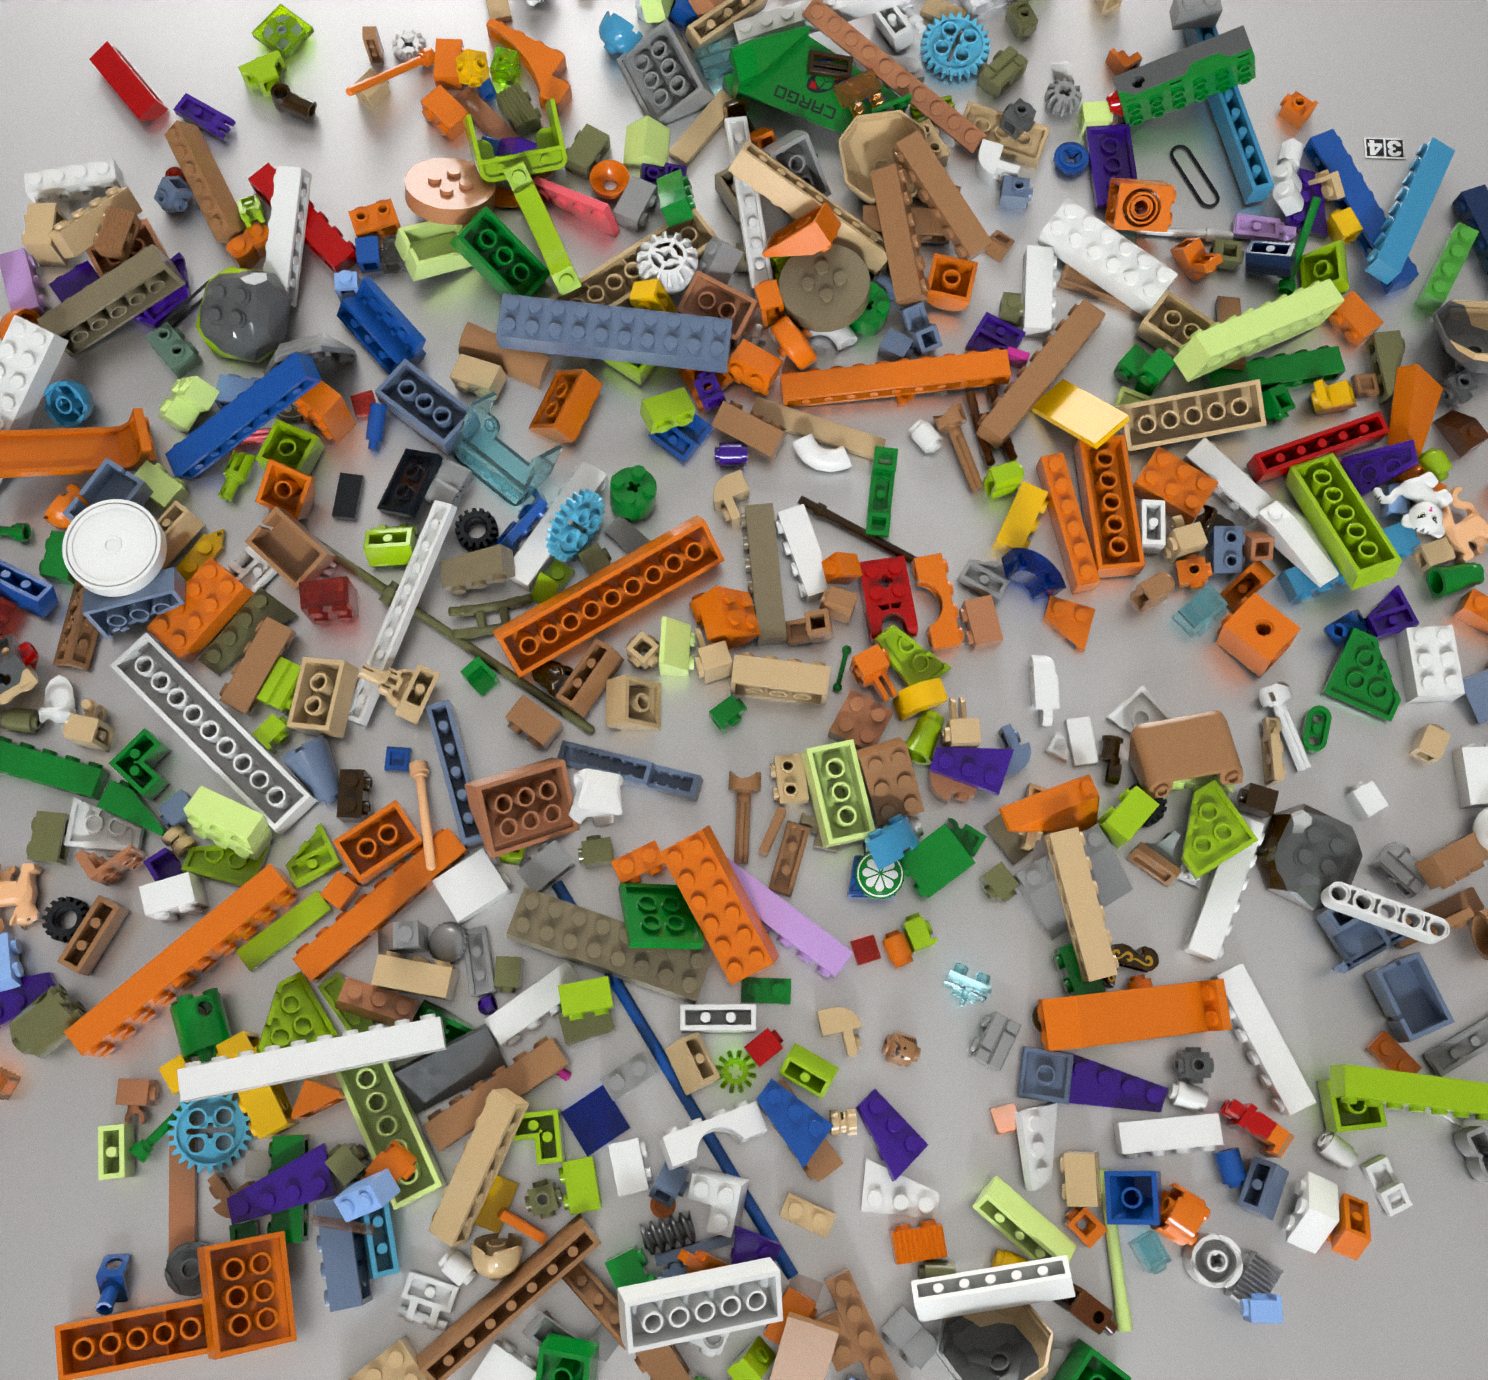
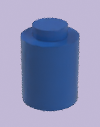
M1229 1148L1213 1153L1222 1184H1228L1229 1188L1243 1186V1180H1246L1247 1174L1239 1148Z

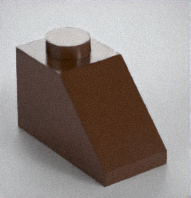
M1455 410L1449 411L1433 422L1460 458L1478 448L1488 439V433L1476 418Z

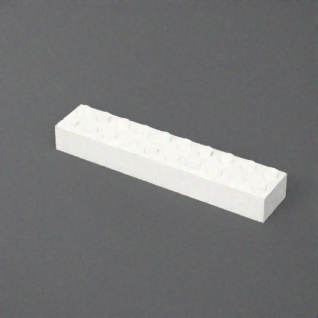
M147 632L110 665L253 810L263 814L268 825L280 835H283L317 802Z

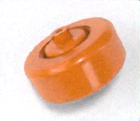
M783 316L771 326L770 330L781 346L777 352L782 358L788 356L800 370H805L818 359L816 352L807 340L811 337V334L806 328L800 331L788 316Z

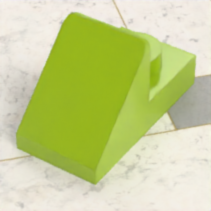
M554 559L545 574L539 573L531 593L533 601L541 604L564 591L574 576L575 570Z

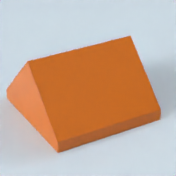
M305 1079L291 1113L292 1119H307L346 1100V1097L341 1088L318 1080Z

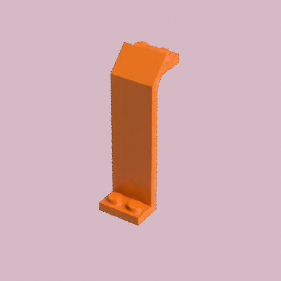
M133 408L129 420L123 425L114 427L0 430V478L93 474L106 457L130 472L141 467L146 460L149 462L157 460L148 417H144L143 408Z
M1224 979L1038 999L1037 1013L1041 1021V1040L1044 1044V1050L1049 1051L1093 1047L1207 1031L1232 1030Z

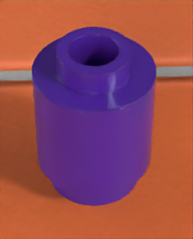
M741 442L719 443V447H715V461H719V466H741L742 463H747V445H741Z

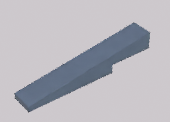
M564 740L557 759L565 760L566 767L576 770L588 768L619 774L624 778V783L693 802L698 801L703 784L701 775Z

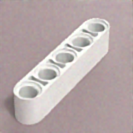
M1334 882L1321 893L1320 899L1323 905L1329 909L1426 944H1435L1446 938L1450 933L1448 922L1441 917L1343 882ZM1331 892H1337L1340 900H1336ZM1356 899L1363 903L1364 909L1357 906ZM1381 908L1388 912V918L1382 915ZM1405 917L1411 919L1413 927L1406 923ZM1430 926L1437 930V936L1431 932Z

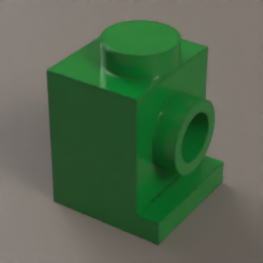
M1284 383L1262 393L1264 411L1268 421L1275 419L1276 422H1279L1289 417L1288 412L1296 408Z
M730 695L709 711V717L724 735L727 733V726L733 727L742 720L741 716L747 710V707L740 698L735 699L733 695Z

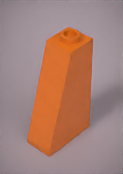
M1419 364L1397 368L1389 427L1390 432L1387 446L1414 440L1418 459L1420 458L1443 391V387Z

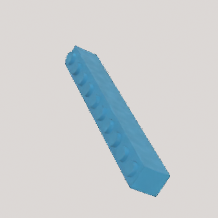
M1216 26L1182 30L1188 47L1219 35ZM1238 85L1231 87L1224 93L1208 96V103L1245 204L1266 200L1274 184Z

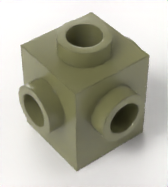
M547 1179L532 1183L533 1188L527 1190L528 1196L524 1197L528 1212L532 1211L533 1216L540 1215L541 1219L556 1215L555 1210L561 1208L560 1202H563L560 1186L556 1187L555 1182L548 1184ZM541 1194L547 1197L545 1205L540 1204L538 1201V1197Z

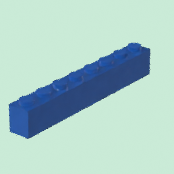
M1334 129L1311 137L1303 151L1316 173L1328 169L1329 173L1339 172L1345 197L1333 200L1337 209L1344 210L1351 207L1363 230L1355 240L1367 259L1370 252L1376 247L1374 242L1383 232L1381 227L1387 219L1383 209L1379 207L1374 199L1373 192L1364 182L1363 175L1354 165L1351 155L1344 148L1341 138L1337 136ZM1408 256L1401 273L1388 285L1381 280L1379 281L1386 294L1410 285L1419 273L1417 272L1416 265Z
M299 352L288 355L286 360L273 367L263 378L255 381L245 392L238 394L236 399L223 406L213 417L206 419L204 424L191 431L185 439L174 444L173 448L165 453L174 477L192 481L320 383L322 379L312 356Z

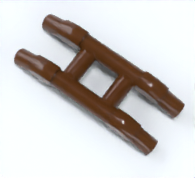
M996 385L987 387L990 407L995 399L999 397ZM971 390L966 392L967 406L975 432L977 433L979 428L977 422L984 413L979 414L975 391ZM976 434L980 452L988 466L994 465L996 461L989 443ZM1009 436L1002 447L1008 459L1014 461L1018 456Z

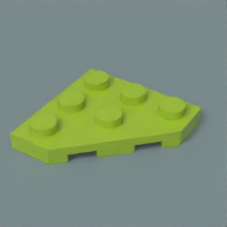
M1215 779L1196 790L1191 801L1181 860L1196 880L1258 841V838Z
M302 971L277 984L256 1050L257 1053L264 1052V1048L268 1046L280 1045L281 1049L291 1047L290 1042L297 1040H306V1043L316 1042V1037L328 1034H332L333 1038L338 1036Z

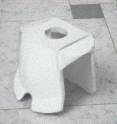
M588 768L574 774L573 783L576 792L568 815L579 824H582L586 817L593 818V825L595 827L612 824L614 815L622 814L620 787L624 784V778L619 774Z

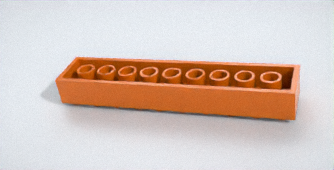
M696 515L492 632L520 678L725 561L706 521Z
M268 864L65 1030V1035L82 1056H108L116 1049L115 1045L118 1042L127 1040L136 1032L135 1028L141 1023L145 1024L151 1021L157 1015L156 1011L174 1002L177 998L176 995L181 990H187L197 982L196 978L203 972L208 973L217 966L216 962L221 957H227L237 949L236 945L243 939L248 940L257 932L256 929L261 924H267L277 916L276 912L283 906L286 908L294 903L297 899L295 896L300 893L299 890L282 870L272 864Z

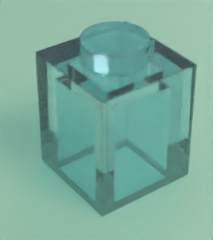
M1149 1230L1128 1242L1141 1268L1147 1273L1158 1274L1167 1268V1263L1172 1261L1155 1231Z

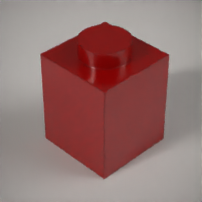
M767 1028L744 1046V1049L760 1068L783 1049L781 1045L783 1039L775 1029L770 1031Z

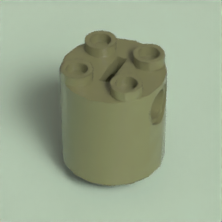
M57 983L55 986L49 987L9 1022L12 1043L21 1053L45 1059L68 1039L64 1031L84 1016L86 1011L84 1005L77 999L72 1001L67 996V990L61 984Z

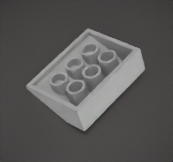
M668 19L664 20L638 41L630 52L624 53L616 59L645 115L650 116L663 125L698 111L715 98L681 32Z
M1096 824L1083 832L1086 843L1083 847L1085 855L1089 856L1092 863L1090 873L1092 880H1095L1098 885L1099 894L1097 899L1099 905L1101 904L1104 908L1133 890L1111 843L1099 825ZM1047 854L1013 877L1020 884L1017 887L1052 941L1069 929L1049 854Z

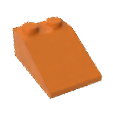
M827 202L775 232L763 250L762 255L764 257L814 255L819 251L823 253L833 246L832 242L838 236L837 232L841 223Z

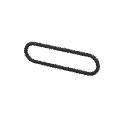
M1184 145L1174 146L1170 151V157L1199 203L1207 208L1215 207L1220 201V196L1191 150ZM1183 148L1188 152L1216 196L1215 203L1206 204L1202 201L1175 159L1173 153L1176 149Z
M208 281L165 318L159 327L168 322L206 287ZM202 298L198 302H196L187 312H185L176 322H174L171 325V327L174 328L175 326H177L198 305H200L202 302Z

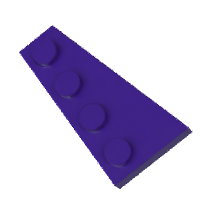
M1074 1054L1069 1103L1149 1112L1162 1111L1168 1090L1167 1087Z
M326 1143L319 1145L227 1198L232 1225L337 1195L332 1171L324 1163L329 1159Z

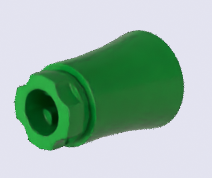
M1475 562L1450 566H1433L1428 569L1426 575L1429 591L1435 598H1442L1451 593L1472 588L1483 583L1485 579L1483 567L1480 563L1477 564Z

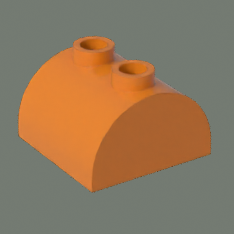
M934 253L928 278L930 290L927 292L929 299H926V301L930 305L946 311H960L967 308L971 298L978 262Z

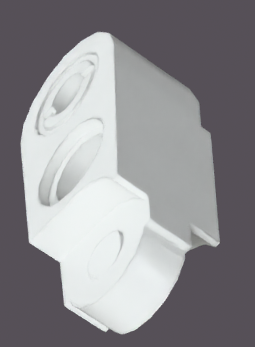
M1030 655L1028 674L1031 706H1035V709L1038 710L1041 726H1052L1053 709H1060L1058 674H1055V664L1048 656Z

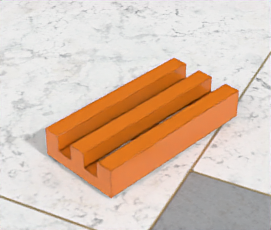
M501 1207L497 1213L501 1221L544 1245L548 1238L545 1231L504 1207Z

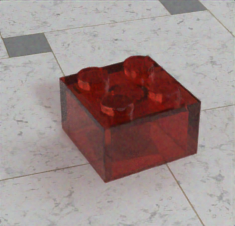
M347 576L299 582L301 610L312 623L325 625L333 620L349 622L352 621V618L359 617L357 590Z

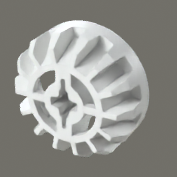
M662 231V236L656 237L655 234H652L648 242H642L640 252L637 253V270L641 281L658 278L668 294L679 293L687 289L698 270L697 250L692 247L691 240L688 238L682 239L681 234L677 232L673 236L668 235L667 231ZM670 243L669 246L660 249L655 248L659 244ZM674 244L682 250L683 257L677 255V251L673 248Z

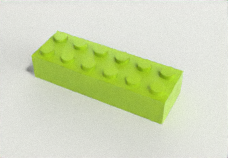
M1330 453L1290 466L1285 484L1351 591L1394 577L1402 559L1335 455Z

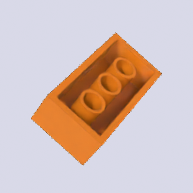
M210 557L186 583L185 604L157 615L146 629L179 659L191 664L254 592L221 563Z

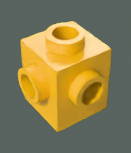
M467 48L456 57V71L459 83L475 88L481 86L483 82L490 78L486 52Z

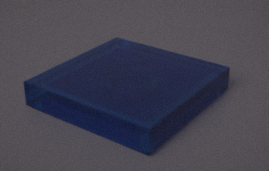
M603 1085L561 1112L587 1157L631 1128Z

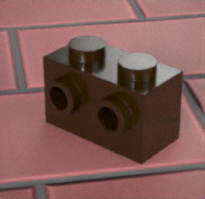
M340 769L336 817L342 822L361 823L370 815L371 802L369 801V791H372L373 780L366 770Z

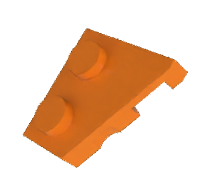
M1050 595L1043 620L1049 626L1054 627L1064 639L1067 638L1077 647L1076 650L1083 653L1095 609Z

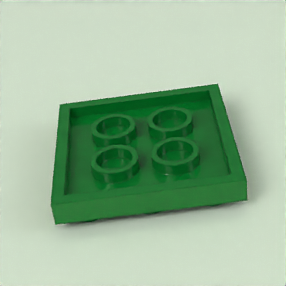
M620 883L618 891L629 948L702 949L704 940L701 928L677 885Z

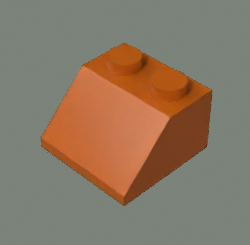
M270 458L255 502L272 510L275 506L284 508L297 520L307 518L316 496L314 477Z

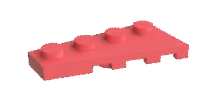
M538 176L533 180L543 201L557 206L614 238L620 233L609 204Z

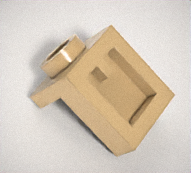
M1328 169L1316 173V178L1308 181L1309 185L1321 183V192L1326 202L1345 197L1338 171L1329 173Z

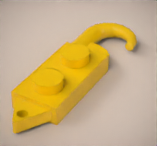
M224 529L208 535L204 533L176 567L186 583L210 557L217 560L225 550L223 544L226 532Z

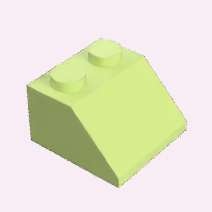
M662 617L659 652L660 675L689 677V669L694 670V655H690V647H695L696 635L691 632L690 624L669 617Z

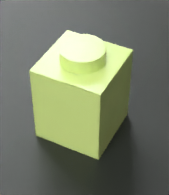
M1107 101L1082 102L1078 112L1080 134H1085L1084 131L1087 126H1103L1112 123L1113 113L1110 112Z

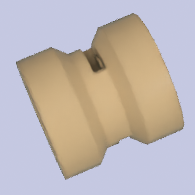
M181 824L169 829L161 838V841L166 846L173 849L172 853L178 859L185 857L190 847L197 846L196 840L186 834V829Z
M847 1109L845 1112H840L839 1110L829 1111V1121L834 1125L830 1130L831 1136L844 1132L848 1135L857 1134L855 1109Z

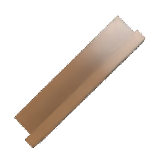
M75 580L53 665H69L81 670H89L99 631L82 614L83 591L86 588L77 580Z

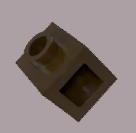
M1249 783L1239 790L1237 802H1240L1238 810L1267 818L1274 814L1279 791Z

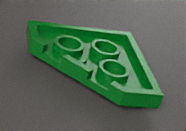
M1351 628L1322 693L1391 722L1401 702V698L1394 687L1391 679L1392 675L1379 649L1380 645L1377 637L1357 628Z

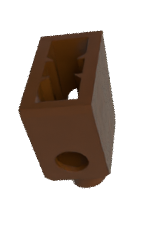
M1074 1283L1075 1297L1053 1300L1054 1303L1099 1335L1103 1331L1108 1336H1112L1117 1330L1118 1323L1111 1318L1113 1311Z

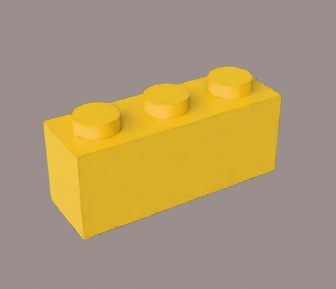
M1022 481L992 548L1018 559L1021 552L1026 553L1031 543L1027 538L1030 532L1035 533L1040 523L1036 518L1039 513H1044L1049 501L1045 500L1048 494L1047 491Z

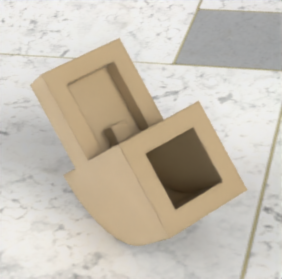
M741 470L722 477L716 483L713 491L714 510L721 509L725 522L729 521L732 528L741 525V516L735 503L749 498V488Z
M842 1007L817 1011L816 1015L821 1036L825 1037L841 1033L847 1057L858 1055L861 1043L859 1035L854 1034L853 1030L862 1027L859 1018L852 1011Z

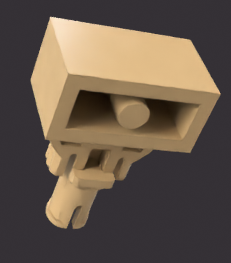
M364 663L358 677L378 685L379 690L377 693L384 695L387 701L397 709L394 715L417 724L440 673L420 664L417 665L415 671L409 669L397 671L389 667L388 671L385 670L384 672Z

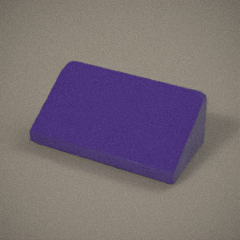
M520 137L502 138L499 142L497 155H510L537 148V144Z

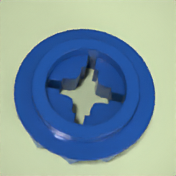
M1066 142L1056 149L1053 161L1056 163L1057 169L1063 170V174L1067 172L1073 176L1077 172L1081 173L1087 167L1089 154L1081 144ZM1068 156L1075 158L1074 163L1072 161L1066 162Z

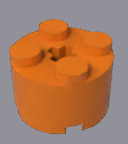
M1172 1183L1169 1185L1172 1187L1169 1192L1165 1190L1162 1192L1160 1225H1150V1227L1179 1246L1185 1244L1192 1246L1198 1238L1197 1231L1201 1224L1210 1215V1209L1206 1207V1203L1202 1198L1179 1184Z

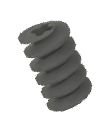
M690 1210L688 1218L682 1212H679L678 1221L672 1215H669L668 1224L662 1218H659L658 1227L652 1221H649L648 1230L644 1228L642 1223L639 1224L644 1247L651 1255H655L656 1246L662 1253L665 1252L666 1243L672 1250L675 1249L676 1241L682 1247L685 1246L686 1238L692 1244L695 1243L696 1233Z

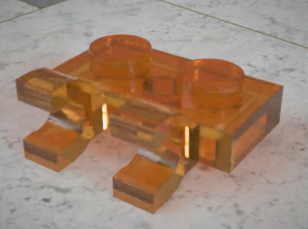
M873 68L833 86V92L842 109L849 106L854 118L857 115H863L862 112L865 111L861 100L868 97L873 109L881 106L885 101L880 93L882 85Z

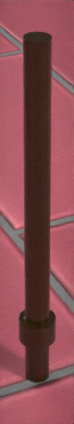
M803 495L800 497L798 504H804L805 508L813 511V515L819 518L824 517L895 556L904 555L905 561L910 564L914 558H917L879 536L865 535L866 529L832 512L821 502L817 504Z

